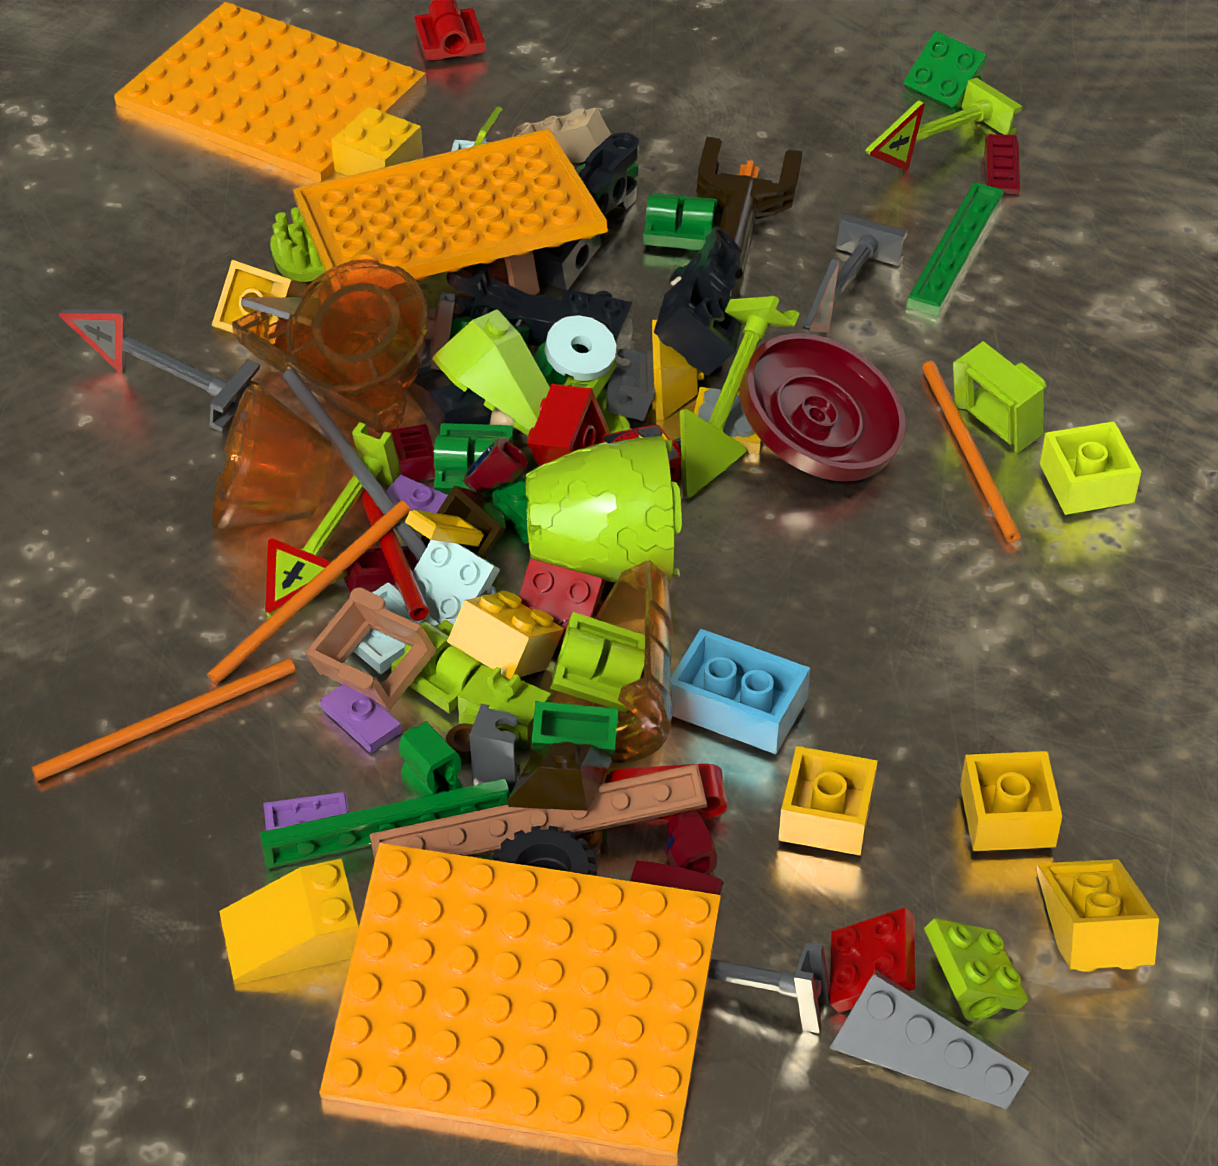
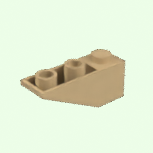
M597 107L587 110L577 109L568 115L560 117L549 116L543 121L532 124L529 122L522 123L514 129L512 137L550 129L569 161L580 163L585 162L589 154L608 138L611 133Z

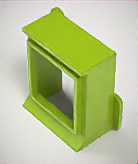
M984 341L953 362L954 396L958 409H967L1009 445L1013 444L1016 454L1044 435V389L1046 388V383L1039 375L1022 362H1019L1016 366ZM973 379L981 385L975 390Z

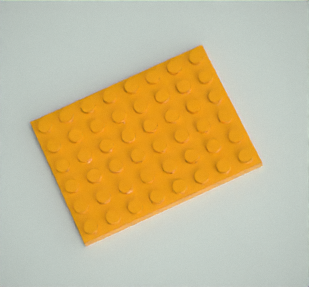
M224 2L114 94L116 105L317 182H323L334 172L332 138L368 106L394 115L427 81L425 72L295 27L283 21L264 16L258 12Z
M550 129L293 189L295 202L336 298L343 296L354 297L364 291L376 288L386 289L397 283L409 280H423L429 275L442 272H456L466 266L479 263L489 264L499 258L511 255L521 256L532 250L544 247H558L565 242L577 239H591L597 234L608 232L606 218Z
M379 843L319 1091L321 1098L678 1157L721 895Z

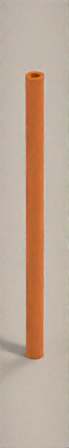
M927 361L923 364L922 370L1006 540L1009 543L1016 542L1020 539L1021 534L935 362Z
M400 500L207 673L209 679L216 685L222 682L409 514L411 509L408 504Z
M287 658L32 766L31 769L34 777L39 782L295 673L294 663L291 658Z

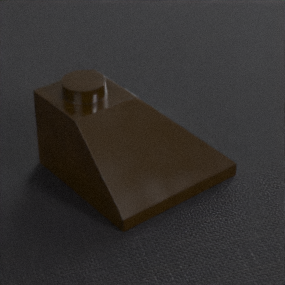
M455 485L437 512L438 514L460 517L482 531L484 536L479 547L461 545L484 559L487 558L506 528L504 513L485 496ZM422 535L421 540L427 547L431 540Z
M572 742L551 743L532 753L507 800L508 806L588 811L612 762L611 755L594 745L575 744Z

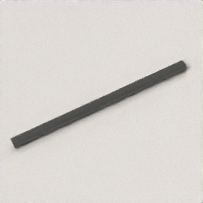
M294 368L286 370L282 376L385 515L395 506V503ZM404 517L394 526V529L419 561L427 547L415 530L405 523L406 518Z

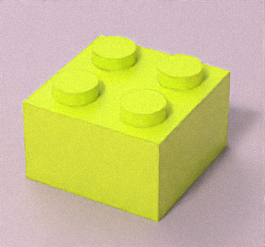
M1115 421L1045 433L1040 466L1065 515L1135 503L1142 471Z

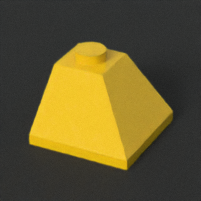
M232 260L212 326L274 346L294 322L242 306V297H305L309 285Z
M652 320L656 421L665 420L698 395L697 380H704V373L698 368L689 365L685 357L660 341L654 333L657 320Z

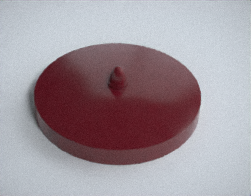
M790 333L776 336L760 345L752 355L744 371L739 387V395L744 414L752 429L776 455L806 473L834 481L866 479L882 471L903 443L906 430L905 414L893 386L868 359L842 343L826 337L805 333Z

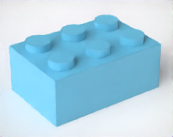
M700 629L667 682L666 714L777 754L808 699L810 667Z

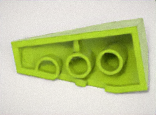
M497 309L473 319L433 356L432 360L457 387L464 392L468 388L485 399L484 406L491 411H494L495 408L501 410L513 419L514 427L528 436L530 429L535 426L538 419L540 403L543 398H546L550 387L520 333Z

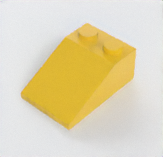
M342 858L299 867L219 911L234 985L349 960L352 958L359 929Z
M1119 859L1037 863V874L1056 944L1070 970L1076 969L1082 972H1091L1097 968L1119 967L1122 969H1136L1142 965H1155L1159 917Z

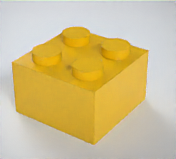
M369 106L331 139L334 171L346 176L404 163L412 159L423 158L420 125Z
M500 591L464 600L447 642L493 670L496 666L500 667L501 674L511 679L514 674L523 677L546 670L564 628L554 623V618L550 614L538 609L531 610L521 604L522 599L514 593Z
M796 746L781 808L779 841L861 856L874 793L878 760Z
M1048 751L965 755L960 788L973 851L1056 847L1062 822V812Z

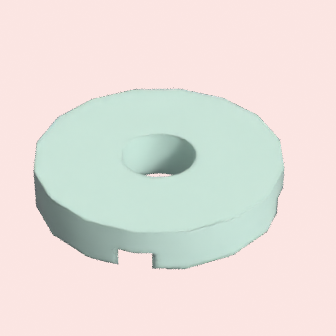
M578 315L565 317L554 323L547 334L544 351L548 362L556 372L563 376L565 374L574 376V380L587 381L597 379L608 372L615 359L617 345L613 334L604 324L593 318ZM572 345H584L588 348L589 352L578 353L572 348Z

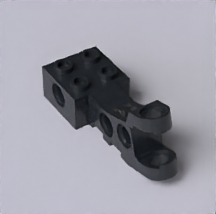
M615 133L610 135L589 154L585 160V167L578 174L604 216L616 206L623 209L629 208L637 199V181L635 178L627 175V169L639 157V139L633 134ZM600 234L591 239H577L565 242L558 247H544L533 250L538 280L565 291L566 289L568 290L601 246Z
M714 227L705 237L706 243L687 265L684 267L679 266L670 275L669 281L673 287L664 294L654 333L663 344L675 349L685 357L689 365L698 368L707 376L736 351L742 323L725 312L729 300L733 299L730 296V292L736 286L735 272L740 269L742 262L740 248L726 232L718 227Z
M479 263L463 267L461 270L470 272L473 275L471 278L462 277L457 271L447 272V283L453 289L474 297L471 300L455 294L454 306L459 308L462 313H453V319L462 316L478 318L498 309L511 325L530 328L528 344L540 346L546 341L551 327L559 320L578 315L593 318L604 324L613 334L617 345L615 357L617 363L620 364L622 358L618 357V350L627 348L633 332V302L567 289L562 300L527 294L494 279L489 264ZM574 344L577 346L578 353L589 352L586 346Z

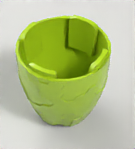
M654 436L611 443L603 442L563 455L527 473L525 488L526 498L529 499L526 514L530 558L600 577L606 582L624 585L652 586L653 584L671 583L672 578H679V568L674 567V535L681 531L682 512L680 488L677 483L671 481L667 451H672V440H665L663 436Z

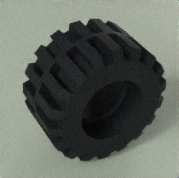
M540 826L531 827V832L525 833L523 830L515 832L514 840L506 838L501 843V851L496 850L492 857V860L597 876L596 857L593 850H588V843L583 838L575 840V833L566 830L564 833L558 832V827L549 826L548 830H540Z

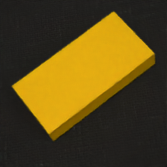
M410 510L405 520L406 524L430 540L479 547L484 536L482 531L457 516Z

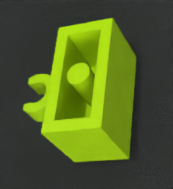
M482 664L458 695L459 722L473 725L481 704L489 705V709L512 713L518 718V725L499 724L497 729L516 734V746L529 751L532 743L535 701L552 703L551 693L521 681L519 675L516 674L511 679H508L501 674V668L498 666L493 670Z

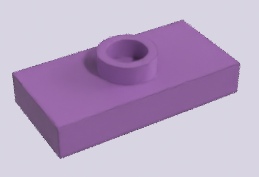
M402 475L386 490V493L395 505L400 500H403L412 511L419 510L432 513L438 512L448 496Z
M343 684L320 699L321 709L370 753H373L402 733L401 723L379 703Z
M346 792L263 803L266 831L349 813Z

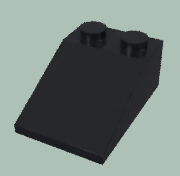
M428 365L401 375V381L439 434L441 423L490 425L493 411L483 405L485 399L469 388L466 392L461 390L442 370L431 369V366Z

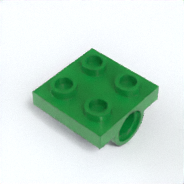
M935 31L905 78L903 85L906 89L957 112L962 105L968 80L977 77L983 81L982 71L989 58L987 54Z
M660 193L649 194L643 245L701 250L706 243L705 237L714 228L718 199Z
M441 423L440 435L436 436L434 446V489L447 495L454 485L471 490L463 482L466 472L490 444L498 438H506L513 444V425ZM502 486L492 488L491 490L487 492H482L481 494L483 496H493L492 492L496 491Z

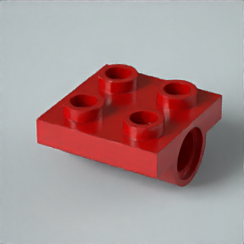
M433 0L429 6V14L414 16V26L425 61L485 53V41L473 8L459 10L455 0Z
M530 559L519 597L522 599L521 604L531 610L538 609L550 614L554 618L553 622L564 628L557 647L561 648L572 612L600 620L602 612V601L600 598L605 580L600 577Z
M906 907L831 931L830 1005L839 1013L853 1009L876 970L909 991L916 989L915 916Z

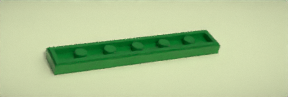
M973 182L908 296V308L935 316L940 315L1002 203L1005 190Z
M506 779L260 832L266 869L372 846L370 834L508 805L509 789Z

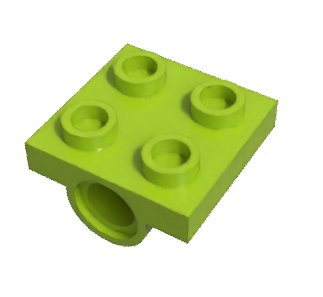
M572 612L550 689L609 708H616L626 713L630 708L634 689L643 671L647 655L645 648L648 636Z
M444 620L435 627L429 622H423L419 625L423 627L437 652L411 683L410 687L447 713H451L458 707L459 693L483 663L447 642L454 626L453 624ZM405 644V653L391 663L392 672L412 647Z
M934 918L924 927L961 1011L967 1020L979 1021L989 1018L1002 1008L1018 1011L1029 1001L1021 985L1020 975L1013 968L1004 950V942L995 930Z

